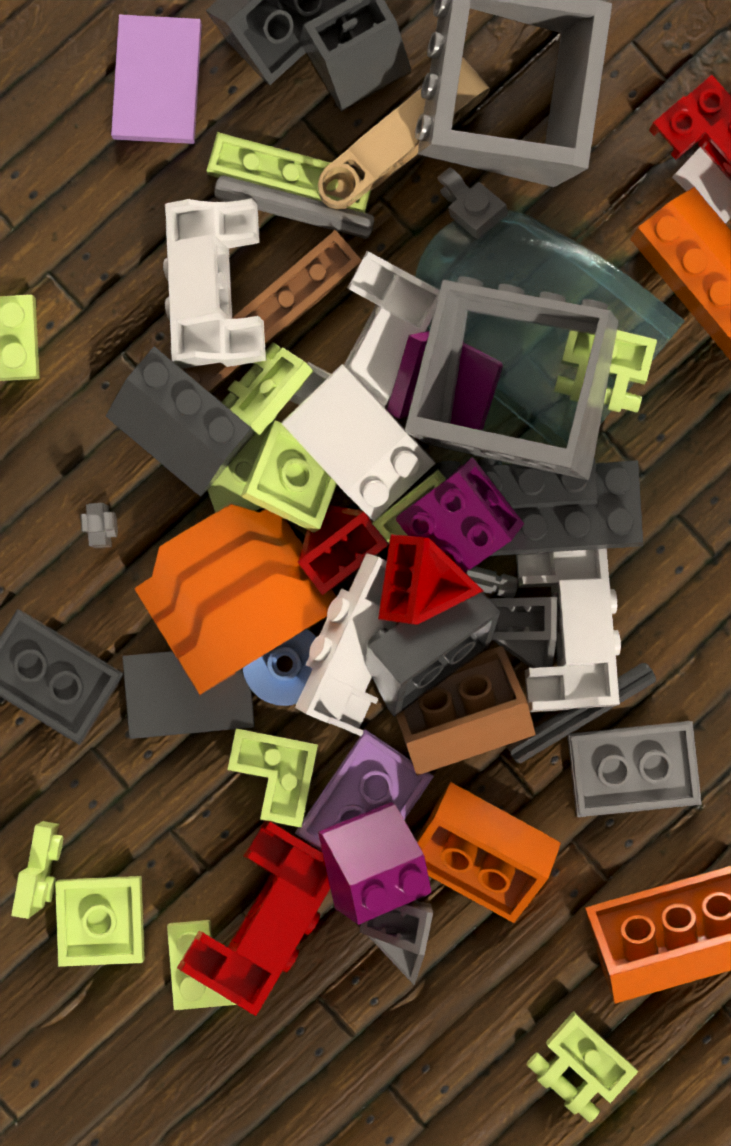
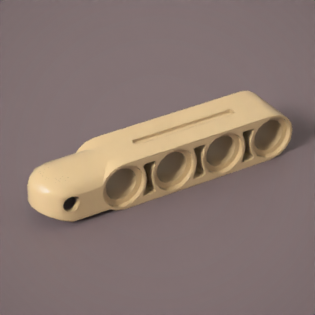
M462 57L452 126L476 107L490 91V87L464 57ZM421 89L325 167L320 174L318 182V194L325 205L333 209H345L351 206L369 190L378 187L417 155L419 140L415 138V129L420 115L424 113L426 100L421 97ZM333 179H338V187L334 191H327L326 186ZM326 194L343 198V200L330 199Z

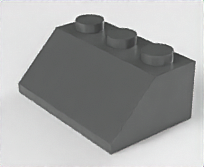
M217 0L206 12L226 41L267 84L271 85L306 53L300 43L303 25L347 0Z
M155 346L127 377L105 416L200 497L203 496L254 435L249 425Z
M483 592L418 625L399 623L390 630L388 628L379 630L370 638L365 664L389 712L394 717L490 647L500 611Z

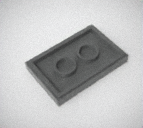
M17 609L0 636V697L78 745H81L123 678L124 673L24 611Z
M172 651L122 656L130 739L255 727L252 690L245 680L243 668L199 696Z

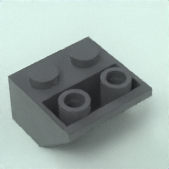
M347 0L303 25L300 43L341 112L410 74L412 71L397 21L384 0Z

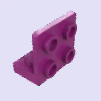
M430 331L408 336L387 408L391 415L399 419L409 415ZM464 342L450 424L483 431L503 364Z
M473 457L460 465L448 479L396 517V521L408 536L430 538L465 573L512 541L524 525L523 521Z

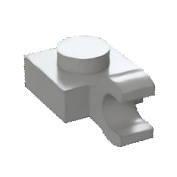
M450 167L437 177L438 181L444 185L440 190L441 194L452 203L448 206L450 217L477 240L508 215L507 205L480 182L469 189L461 176Z
M104 503L86 504L87 514H80L81 532L88 533L89 546L93 548L112 547L111 537H117L118 535L116 513L109 512V506Z

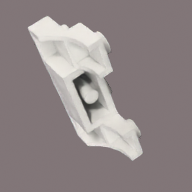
M252 198L230 202H207L186 199L166 203L167 258L164 259L163 269L169 284V297L165 300V310L170 320L172 361L182 369L219 362L226 367L266 361L264 321L259 316L232 319L229 248L260 243L257 203Z
M366 251L347 288L376 305L344 366L385 407L393 391L408 336L426 331L434 316L440 290ZM308 362L307 364L313 370V373L304 382L301 389L291 397L290 401L300 405L331 373Z
M368 553L364 557L350 590L341 589L338 596L329 605L327 620L322 631L310 646L306 666L312 668L311 674L295 706L296 709L307 715L359 736L363 734L360 726L371 702L376 704L379 699L365 692L372 678L365 664L368 641L379 630L383 628L390 630L397 624V622L378 619L387 561Z

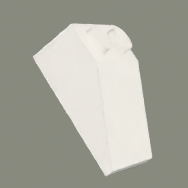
M343 364L281 422L338 486L373 521L383 514L435 464L427 451L411 435L404 432V427Z

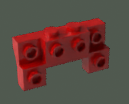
M711 75L689 95L683 96L652 123L649 131L653 136L659 132L673 147L671 156L675 160L698 142V146L702 148L731 181V95Z
M264 821L243 856L271 875L229 946L226 947L205 933L198 931L177 966V969L254 1016H257L282 971L288 972L295 963L299 954V950L296 947L303 935H309L316 927L321 915L318 909L330 890L323 853L299 840L271 821Z

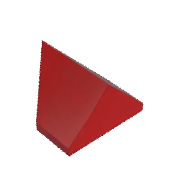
M329 505L320 530L313 533L306 529L298 564L322 595L356 573L366 553L377 556L389 546V543L372 524L373 521L362 510Z
M391 534L378 619L418 625L484 590L430 538Z

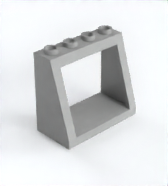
M435 0L433 14L435 17H438L436 32H433L427 49V56L432 58L430 73L426 74L421 89V97L426 100L424 113L420 115L415 129V138L419 140L417 154L551 187H556L587 170L589 167L612 3L602 0ZM470 8L561 33L545 144L451 130Z
M463 276L458 277L457 282L442 280L404 432L430 446L589 480L619 322L613 313L608 310V305L589 299H583L581 305L566 303L564 296L551 292H540L539 297L524 295L523 289L508 284H499L498 290L483 287L484 283L477 279ZM468 311L595 335L567 448L450 424Z

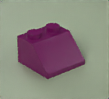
M387 803L318 832L334 908L358 925L432 893L424 854L394 803Z

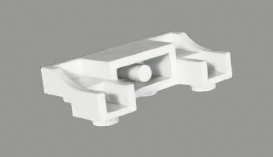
M607 549L516 554L518 588L551 587L552 597H557V667L528 668L525 670L526 695L530 712L619 705L616 655L620 654L621 640L618 630H613L612 614H615L617 611V595L615 589H610Z

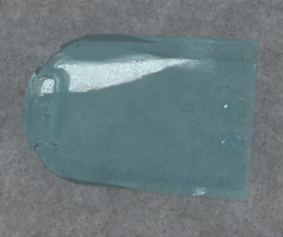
M507 210L508 215L478 240L455 220L446 225L426 247L415 276L438 290L441 288L442 280L457 282L458 277L463 276L477 279L484 283L483 287L498 290L499 284H508L523 289L524 295L539 297L540 292H551L564 296L566 303L581 305L583 299L605 303L608 305V310L619 321L617 330L657 340L652 361L685 322L684 319L653 294L599 255L537 219L512 210ZM468 311L463 342L503 364L494 397L552 445L567 448L578 402L570 400L569 395L554 392L558 375L572 379L576 377L578 368L561 364L570 330ZM432 320L429 323L426 331H430ZM608 377V388H613L615 377ZM628 382L626 392H628V390L632 387V385L635 382ZM605 404L603 405L600 425L612 411L608 410V405Z

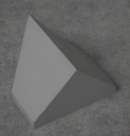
M557 597L489 599L500 611L492 641L499 646H503L506 651L530 668L552 667L556 646Z
M414 900L362 923L359 933L369 936L413 985H415L426 951L433 916L432 906L430 903Z

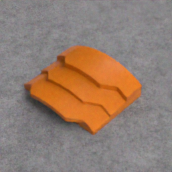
M230 504L159 547L152 577L134 588L199 696L294 636L326 619L329 605L336 598L332 589L322 595L298 564L303 544L297 538L288 521L266 509L257 512Z

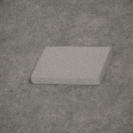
M693 721L577 732L567 735L576 817L702 805Z

